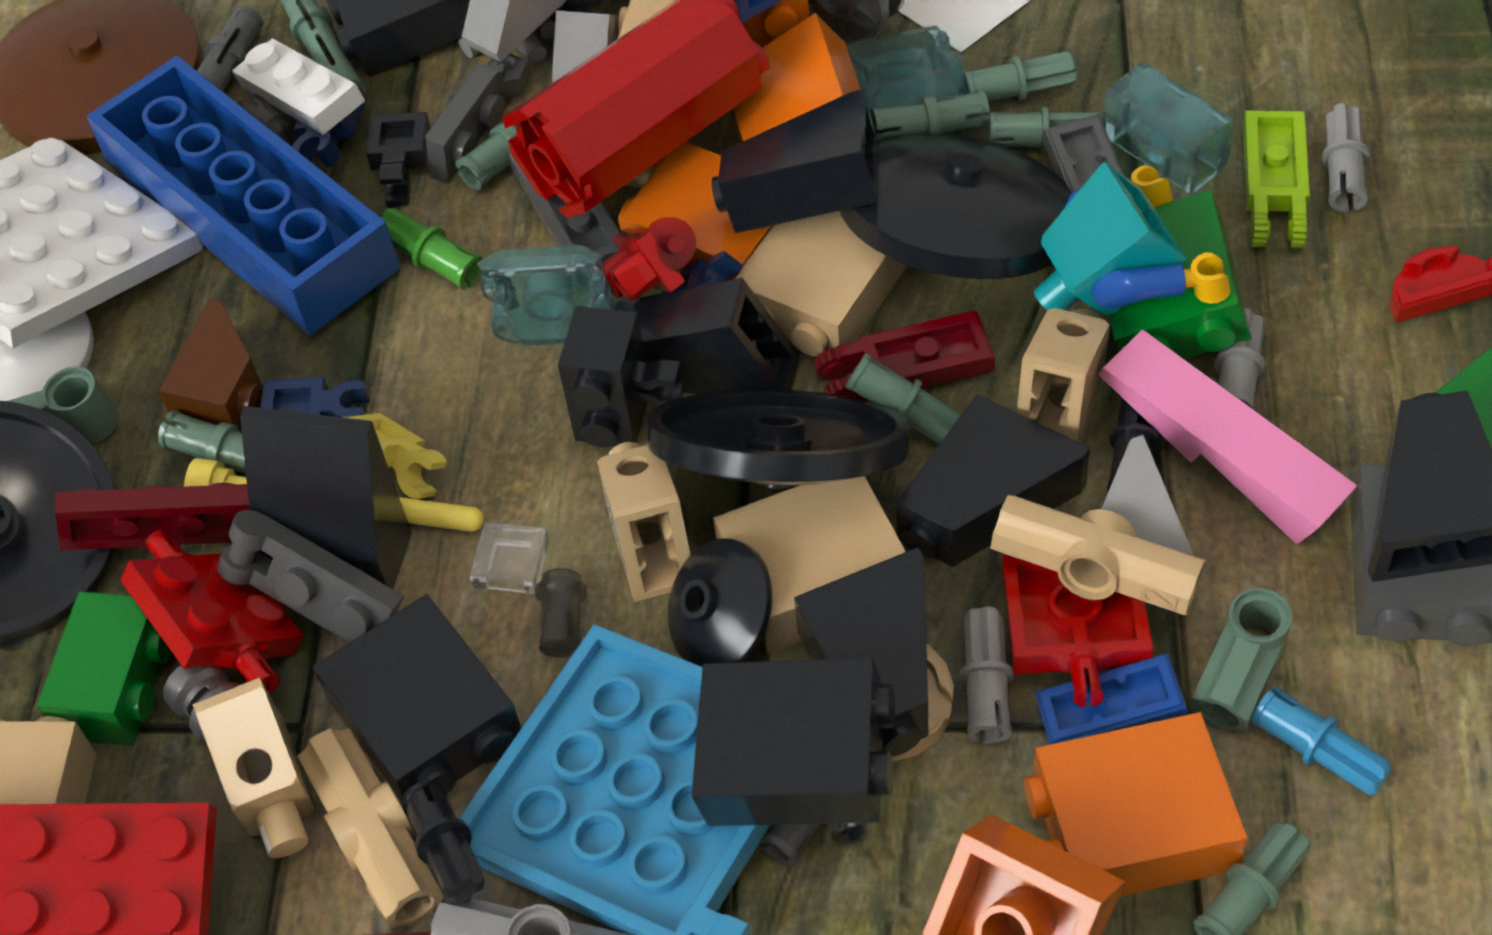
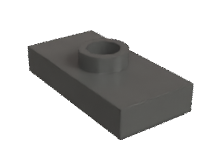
M1099 114L1044 129L1042 141L1054 171L1072 193L1077 189H1081L1104 161L1124 175Z

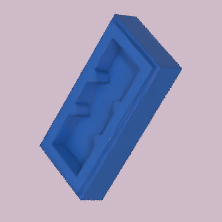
M1168 653L1099 673L1104 698L1100 704L1094 707H1090L1087 685L1086 707H1081L1074 703L1072 681L1035 692L1050 745L1189 715Z

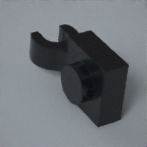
M427 112L372 115L366 155L370 169L379 170L380 184H386V206L409 204L411 198L410 168L427 167L428 155L425 136L431 129Z

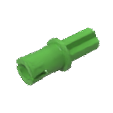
M388 208L384 211L381 218L387 224L393 246L412 257V263L420 270L429 268L455 283L463 290H466V287L471 288L477 282L484 267V259L480 255L474 254L446 238L445 231L439 226L428 228L396 208Z

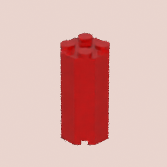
M675 0L503 116L505 129L515 125L517 135L508 140L510 153L537 194L546 201L557 195L566 203L557 210L567 218L584 214L762 88L761 75L770 68L768 56L763 48L750 38L739 19V10L734 0Z

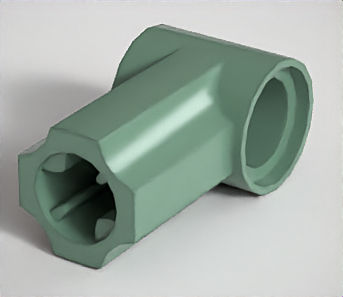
M75 366L62 369L47 380L43 390L8 400V402H16L41 409L64 420L79 431L91 445L105 440L113 433L117 426L118 414L94 375L83 367Z
M1260 587L1247 589L1238 594L1231 602L1227 623L1189 704V708L1196 713L1201 712L1205 724L1225 732L1231 730L1246 732L1274 668L1283 659L1291 627L1292 612L1290 605L1283 596L1275 591ZM1248 626L1262 627L1270 635H1252L1245 631L1244 628Z

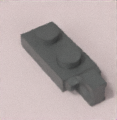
M509 54L502 62L492 58L487 66L478 64L425 136L429 171L432 178L449 184L458 171V168L455 166L456 160L467 155L477 147L479 139L488 127L493 128L498 124L506 106L507 96L521 93L529 76L527 58Z

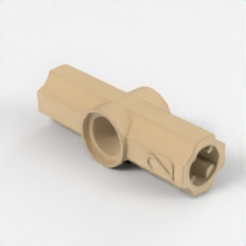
M1014 495L1007 496L1000 510L990 549L1057 571L1062 584L1072 593L1082 598L1091 600L1105 599L1115 591L1185 616L1188 615L1206 562L1204 559L1137 537L1132 524L1123 516L1113 511L1104 509L1090 510L1079 518Z
M329 728L310 738L304 751L297 757L327 811L324 818L352 871L359 870L366 883L365 887L382 918L386 920L390 929L398 926L411 927L431 916L437 904L444 899L442 891L427 864L419 859L416 853L415 843L412 839L415 837V833L388 783H380L357 737L355 738L350 728L344 730Z

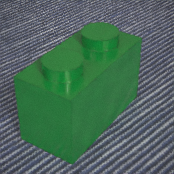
M79 591L36 707L43 717L56 716L76 722L89 742L134 746L142 722H146L153 712L155 703L154 685L161 665L169 661L172 651L132 596Z

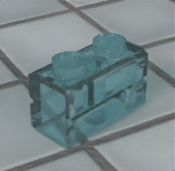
M1141 62L1107 90L1104 111L1107 114L1103 120L1110 141L1145 165L1155 168L1163 177L1170 178L1173 184L1188 194H1194L1228 164L1231 147L1229 141L1232 139L1234 120L1210 105L1206 100L1199 98L1165 76L1161 71L1154 69L1147 63Z

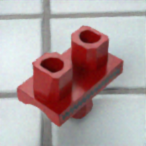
M662 217L655 220L646 230L625 228L611 238L619 251L595 269L616 298L625 296L629 301L634 302L651 288L672 292L685 282L681 274L674 270L686 266L693 258L696 250V237L692 228L685 221L676 217Z

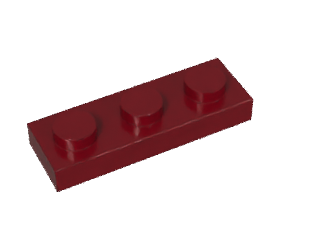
M222 482L210 486L167 487L154 485L141 489L101 490L98 488H85L79 491L55 492V518L60 551L146 547L147 538L153 532L160 529L162 533L164 529L169 530L178 545L232 543L229 538V530L236 513L242 510H250L247 484L235 485Z

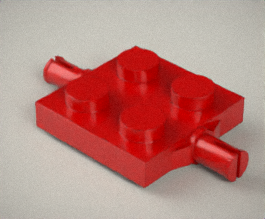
M1002 554V577L1014 674L1071 673L1074 703L1078 706L1086 707L1087 685L1090 707H1094L1100 704L1104 698L1099 671L1115 669L1153 657V646L1144 601L1115 591L1105 599L1091 600L1082 598L1072 593L1062 584L1057 571Z
M161 529L153 532L147 538L145 545L155 558L129 560L120 581L182 667L188 669L213 665L233 668L236 671H240L247 682L260 678L268 693H272L279 686L281 680L279 675L267 663L266 659L295 655L304 637L302 632L276 599L250 584L238 585L223 579L217 571V564L221 553L191 556L181 549L169 530L164 529L163 533Z

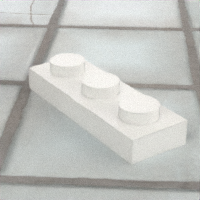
M273 38L267 43L257 45L247 53L245 60L232 70L242 88L322 135L365 102L355 83Z

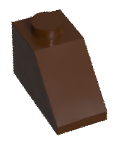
M209 298L158 392L168 413L171 410H177L184 415L214 425L228 422L239 427L238 430L242 433L240 416L244 406L261 407L263 385L221 301Z

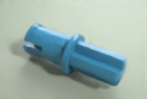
M1274 686L1271 691L1269 690L1264 695L1253 713L1252 724L1270 735H1274L1303 755L1302 763L1311 767L1318 762L1367 795H1375L1390 776L1392 767L1389 761L1341 731L1338 718L1330 716L1326 719L1299 703L1295 698L1277 686Z

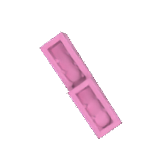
M1143 329L1098 373L1108 385L1189 462L1192 463L1202 454L1296 545L1320 528L1358 486Z

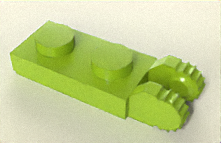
M1245 110L1243 120L1246 211H1251V247H1266L1267 240L1270 237L1268 211L1289 212L1286 237L1290 248H1304L1307 232L1306 212L1310 199L1305 112Z

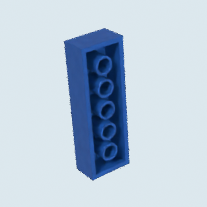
M175 56L86 116L105 160L112 168L140 192L163 206L196 233L202 245L309 336L400 269L387 224L382 218L178 56Z

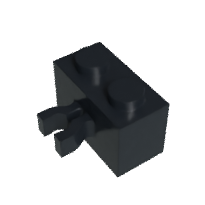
M583 306L575 307L558 362L575 441L587 442L597 447L617 446L624 442L637 443L647 402L658 407L663 403L683 397L685 391L684 384L678 383L681 371L680 361L656 360L646 362L637 312Z

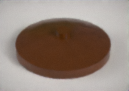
M55 0L39 8L15 25L0 41V124L13 138L29 147L39 140L51 137L64 141L82 154L102 152L86 116L175 56L180 57L196 71L198 70L204 57L199 37L191 19L182 8L171 0Z

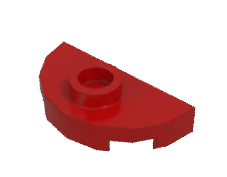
M1445 246L1429 248L1408 258L1404 263L1402 271L1394 279L1389 305L1395 322L1399 323L1492 295V257H1489L1486 262L1472 255L1460 254V247Z

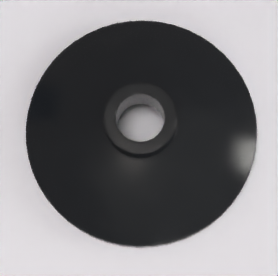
M722 538L702 545L684 562L673 583L668 605L670 635L676 650L684 660L703 667V664L738 663L747 659L758 646L766 631L771 614L772 585L765 562L757 551L741 541Z

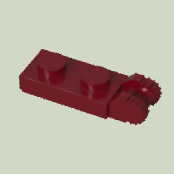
M975 310L861 336L859 341L823 350L822 353H818V357L814 358L815 362H813L818 377H821L822 380H833L831 383H827L828 385L824 387L825 391L823 393L848 396L866 401L869 400L853 390L845 388L847 381L866 352L873 359L912 383L916 379L922 381L920 389L995 371V355L978 311L975 312Z

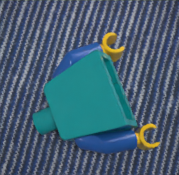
M1104 161L1083 187L1075 190L1070 195L1064 210L1043 234L1041 244L1056 270L1033 293L1046 310L1058 308L1067 311L1080 299L1106 316L1115 314L1124 306L1147 299L1184 295L1185 288L1191 287L1194 288V294L1197 299L1203 303H1219L1229 297L1231 289L1229 277L1224 273L1223 261L1213 253L1198 255L1192 261L1190 269H1183L1182 264L1187 260V257L1154 208L1172 202L1169 180L1159 177V173L1155 168L1144 165L1133 171L1130 181Z

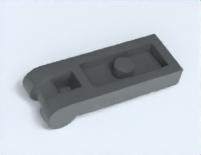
M242 510L236 513L229 530V538L232 544L224 547L217 564L219 575L226 581L238 585H252L349 643L396 614L404 599V596L268 516L253 510ZM261 550V551L265 552L266 554L272 556L273 559L271 560L270 558H268V557H266L265 555L259 553L258 551Z

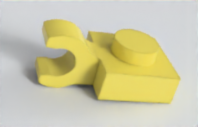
M381 413L342 417L372 421L388 468L392 467L395 470L399 487L404 494L413 499L435 496L437 490L425 483L421 470L422 467L428 470L445 468L447 460L440 452L423 448L425 444L424 439Z

